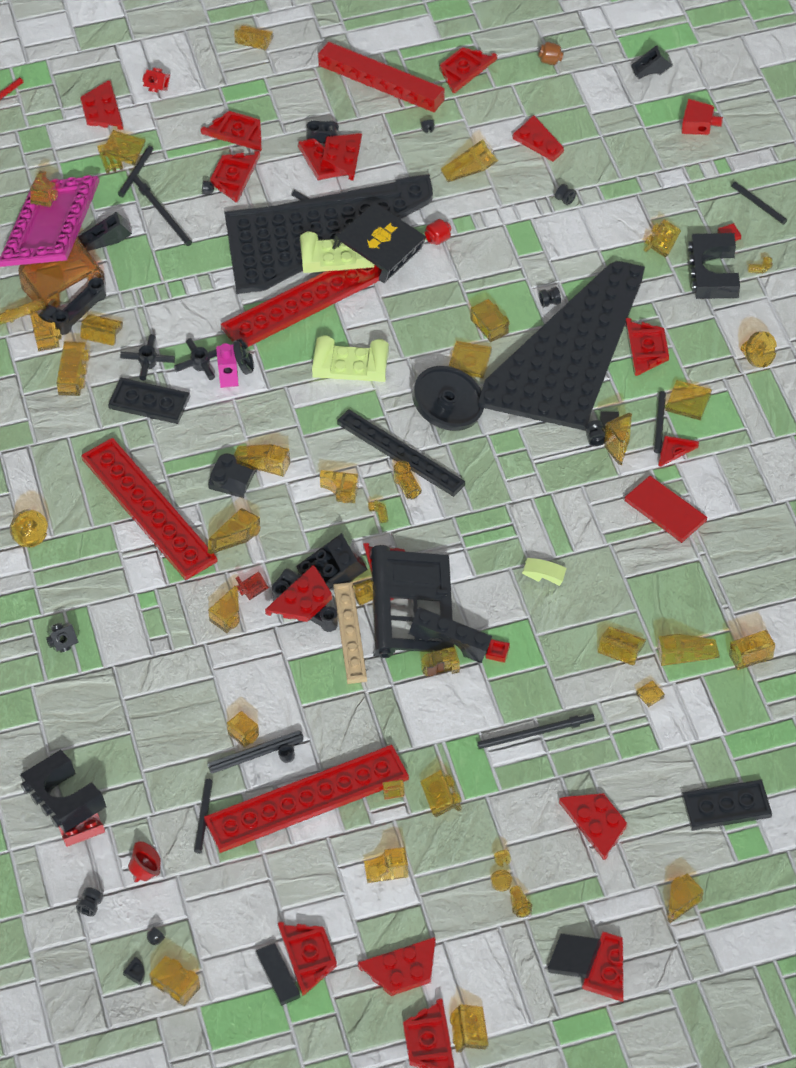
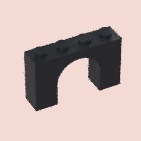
M735 233L692 234L691 241H688V252H691L689 254V265H693V268H690V277L694 278V281H692V292H695L696 299L739 298V273H715L709 271L703 265L711 259L735 258Z
M59 750L21 773L22 783L20 785L26 794H30L35 805H40L45 816L51 817L55 827H60L66 833L107 806L102 793L92 782L65 797L50 795L57 785L76 774L70 758L62 750Z

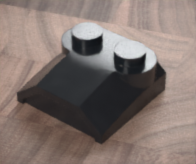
M223 454L218 458L211 472L208 487L211 490L244 498L253 476L257 472V468L237 461L236 457L232 454Z

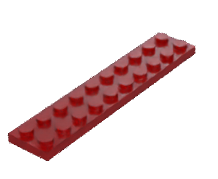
M374 265V267L325 271L221 323V329L232 342L241 338L249 347L379 282L378 279L382 269Z
M113 437L81 455L84 463L185 581L218 562L215 554Z
M389 745L204 817V820L219 853H222L408 781L409 775L393 745Z

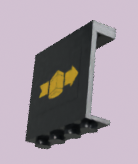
M374 202L370 207L367 206L361 215H357L351 224L348 223L342 232H338L335 235L332 249L339 248L343 243L382 269L378 280L385 283L422 249L426 236Z

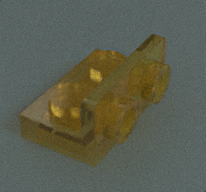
M242 25L240 30L236 29L234 31L236 44L267 50L273 39V32Z
M665 219L659 224L655 223L651 229L652 235L650 234L644 242L646 244L644 251L647 252L652 248L666 258L681 230Z
M89 314L81 322L80 338L114 346L116 334L123 328V322Z
M609 626L601 636L598 653L634 666L639 652L645 645L646 639Z
M439 770L420 781L432 814L436 818L453 808L458 812L462 810L460 805L462 800L453 787L455 782L450 774L447 775L442 770Z
M460 1004L450 1015V1024L453 1028V1043L455 1044L456 1052L461 1053L465 1048L485 1050L489 1043L483 1007Z

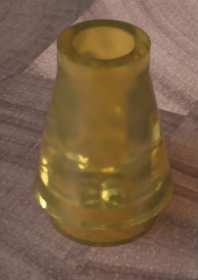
M520 886L512 887L509 890L512 912L519 918L527 917L532 912V903Z

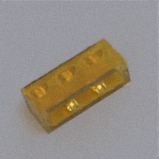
M64 341L56 383L58 395L80 396L81 389L85 388L84 375H87L88 371L86 361L90 360V350H87L86 342Z

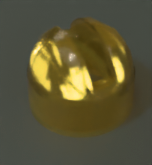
M501 850L493 855L495 862L500 867H504L503 863H506L508 866L511 862L509 850Z

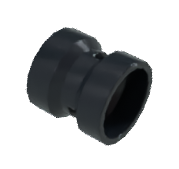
M557 286L551 287L550 290H539V300L543 308L549 307L550 304H561V295Z
M594 420L587 423L585 430L588 435L589 444L596 447L606 443L607 437L604 432L603 422Z
M87 887L82 893L83 898L78 901L76 909L86 916L93 917L98 910L97 905L102 902L104 896L100 891Z

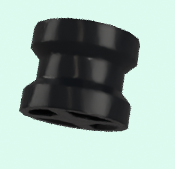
M561 184L555 192V199L562 200L563 204L568 206L574 201L577 192L574 189H569L568 185Z

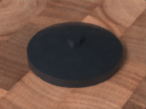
M430 367L417 377L412 388V399L420 415L432 425L444 430L461 431L468 429L477 423L484 408L478 407L482 392L479 385L468 374L454 367Z

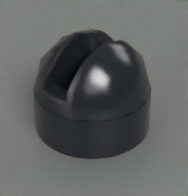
M425 120L420 123L425 133H428V131L432 133L435 129L434 120Z
M203 180L202 194L208 195L213 193L214 184Z
M284 745L278 750L281 761L290 763L294 760L295 752L292 746Z
M154 926L147 933V940L152 945H158L165 939V936Z

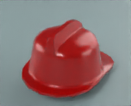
M136 842L128 864V869L133 874L134 882L137 883L140 880L148 881L154 876H159L161 859L157 851L148 843Z

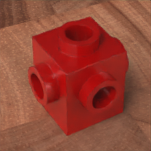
M153 67L152 70H146L144 73L143 86L149 87L148 91L158 93V90L168 91L171 74L162 73L163 69Z

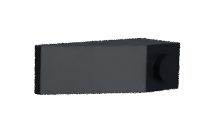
M116 211L78 236L75 244L78 252L83 253L118 244L132 235L128 221Z

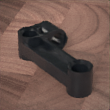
M101 278L91 279L88 282V286L63 310L48 305L37 315V320L44 327L60 335L68 334L72 326L97 302L106 298L104 281Z
M286 568L272 585L273 601L302 575ZM324 606L310 621L321 626L324 631L332 632L338 627L337 610L331 606Z

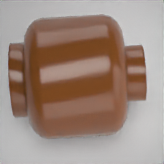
M548 41L544 45L541 44L538 52L540 61L555 66L558 61L561 62L564 55L559 44Z

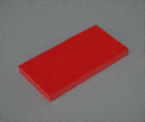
M648 476L625 496V502L681 543L707 521V516L652 476Z

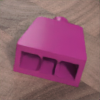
M224 343L217 346L220 388L239 386L233 344ZM225 368H231V372L225 373Z

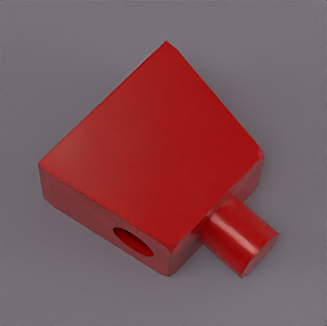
M688 99L682 123V134L708 135L710 134L711 126L722 127L723 117L714 116L715 107L713 105Z

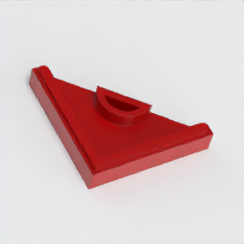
M665 436L658 466L661 467L698 448L699 441Z

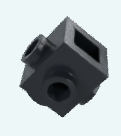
M69 622L63 625L62 623L54 624L47 631L48 637H46L48 646L50 648L53 647L55 651H60V653L70 650L72 645L79 643L74 628Z

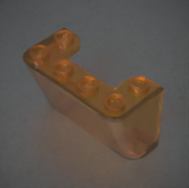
M78 237L67 260L19 265L18 268L22 290L41 310L47 307L48 303L53 299L55 300L52 306L59 307L60 299L58 293L86 277L87 283L95 275L97 278L105 280L102 269Z

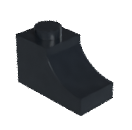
M658 45L654 46L631 65L635 77L638 79L650 74L661 75L673 66L669 54Z

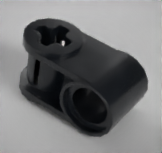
M309 121L306 125V139H316L319 143H326V138L330 137V135L338 136L339 125L335 121Z

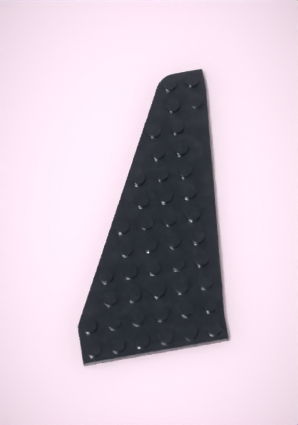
M430 174L396 179L393 183L275 206L225 211L236 294L265 291L303 271L300 235L305 232L316 233L318 241L334 239L338 232H342L348 223L351 224L357 215H361L367 206L370 207L374 202L399 219L427 206L433 199Z
M615 261L604 268L485 379L478 407L586 431L585 426L589 423L591 412L625 327L626 318L630 314L640 289L645 266Z

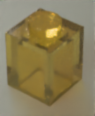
M242 711L227 722L228 734L244 748L257 740L259 736L258 724Z

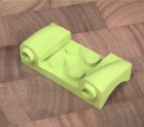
M309 231L300 235L303 273L374 267L373 263L343 243L334 250L332 249L335 242L333 239L318 241L317 234Z
M327 335L318 337L316 339L312 365L313 377L386 382L389 344L383 339H376L371 342L370 348L335 346L334 339Z

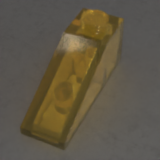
M482 139L441 168V171L446 180L451 182L485 171L495 164L498 159L493 150Z
M273 444L238 446L234 453L237 461L254 466L257 470L284 477L290 465L289 449Z
M243 508L239 509L209 538L208 553L213 554L250 541L260 532V517Z
M683 634L658 636L657 651L661 666L720 657L716 640Z

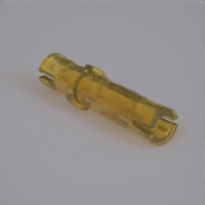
M41 297L14 309H6V312L0 314V325L7 322H15V319L45 309L44 300Z

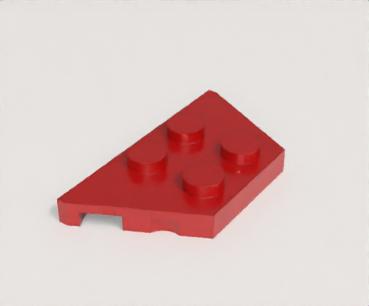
M462 47L441 63L440 71L452 93L455 94L497 60V54L492 53L491 56L484 55L483 51Z
M110 80L80 97L87 125L108 128L110 125L117 126L118 130H123L122 120Z
M228 111L222 117L213 120V124L209 127L203 126L201 128V134L262 151L260 119Z
M362 133L327 137L322 164L332 168L339 174L342 171L349 175V180L354 181Z
M254 151V155L245 156L244 153L222 155L210 182L214 184L215 188L238 203L260 158V151Z
M626 318V328L635 376L669 361L665 329L645 322L641 324L634 323L631 318Z
M312 566L265 609V614L271 616L272 613L281 614L286 619L308 622L332 600V593L316 567Z
M604 793L559 798V804L601 858L606 860L610 850L618 842L619 836L627 828L625 819Z
M278 922V929L302 996L306 995L337 967V962L325 929L322 926L310 927L305 924L291 926L284 925V922Z
M433 937L358 962V968L360 971L366 972L371 977V980L377 985L382 986L383 990L390 996L429 984L432 979L436 939Z
M441 998L430 1008H424L416 1016L410 1017L403 1022L410 1066L417 1068H455L443 998Z

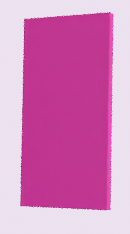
M86 175L82 178L69 177L63 180L52 179L51 181L43 182L39 180L34 182L0 256V267L67 260L100 182L99 177Z

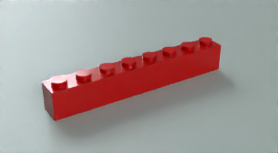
M329 41L318 53L320 67L407 101L425 110L435 113L445 100L443 87Z

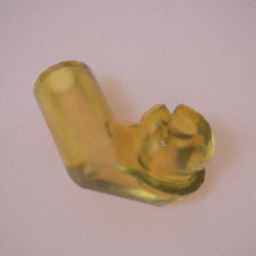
M766 256L761 264H749V273L767 272L773 266V259Z
M378 500L368 503L369 511H376L378 513L379 523L389 521L386 506Z

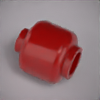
M437 219L428 224L424 232L427 241L434 245H440L451 237V226L442 219Z

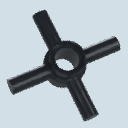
M153 334L149 335L147 345L142 346L138 351L139 353L120 352V359L139 361L141 365L139 379L143 381L147 378L148 369L154 368L157 362L175 363V356L158 355L155 352L156 336Z
M188 338L186 344L191 350V357L187 361L174 365L175 371L179 372L193 366L197 371H204L209 380H213L215 375L209 367L210 359L217 357V350L214 349L208 352L204 347H197L192 338Z

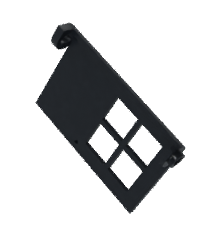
M386 545L374 546L369 553V559H372L375 649L373 656L389 658L396 650L454 654V644L444 639H441V641L419 640L417 637L415 639L392 638L391 620L413 622L418 610L417 600L439 601L440 615L453 620L449 555L391 551ZM390 598L412 599L414 617L391 615Z

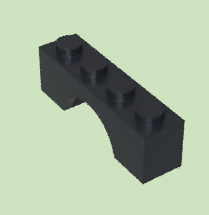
M421 607L418 608L408 633L424 641L435 638L447 640L455 644L461 650L464 657L482 663L492 639L491 635Z

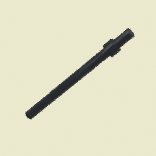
M135 176L133 182L138 186L139 192L147 197L185 245L190 246L192 244L190 238L151 193L150 187L143 183L138 176Z
M593 713L579 717L578 715L571 716L567 720L478 741L477 747L479 750L568 727L577 728L580 727V724L595 721Z

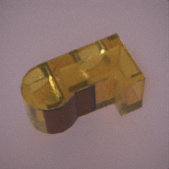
M455 647L427 653L421 659L422 672L426 676H434L438 672L451 670L452 674L460 673V661Z

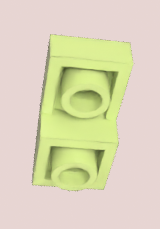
M527 558L522 574L538 582L544 578L560 586L567 568L546 560Z

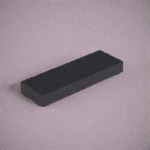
M272 943L256 950L255 954L280 1005L282 1006L301 998L276 944Z

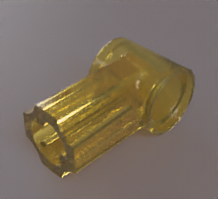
M398 461L394 465V482L400 486L407 499H415L422 493V490L411 472L410 464L406 461Z

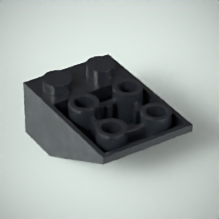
M343 533L296 566L300 575H303L308 569L315 566L329 589L334 588L333 584L350 582L368 570L354 543Z

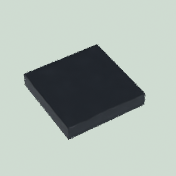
M561 933L549 962L548 972L588 979L601 945L600 939Z

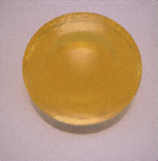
M497 870L491 876V885L497 891H506L512 885V876L506 870Z

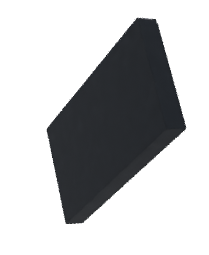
M120 378L109 401L108 408L179 424L190 399V393Z
M762 779L682 792V799L691 831L772 818V811Z

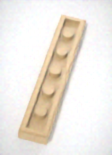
M353 582L333 584L347 684L367 682Z

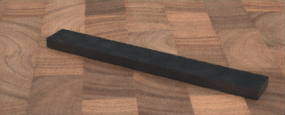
M350 409L337 420V425L454 497L465 486L463 479Z

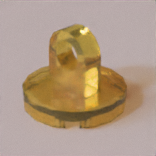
M758 331L742 344L741 351L752 366L765 368L773 362L776 356L775 348H777L775 338L770 333Z
M32 509L23 510L12 519L10 534L12 539L20 546L35 547L45 539L48 523L40 512Z

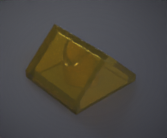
M632 413L624 414L606 423L604 447L618 465L623 464L630 440Z

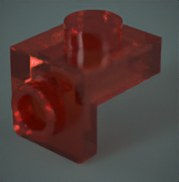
M259 571L243 582L239 576L235 578L238 582L236 588L242 596L245 594L249 600L269 588Z

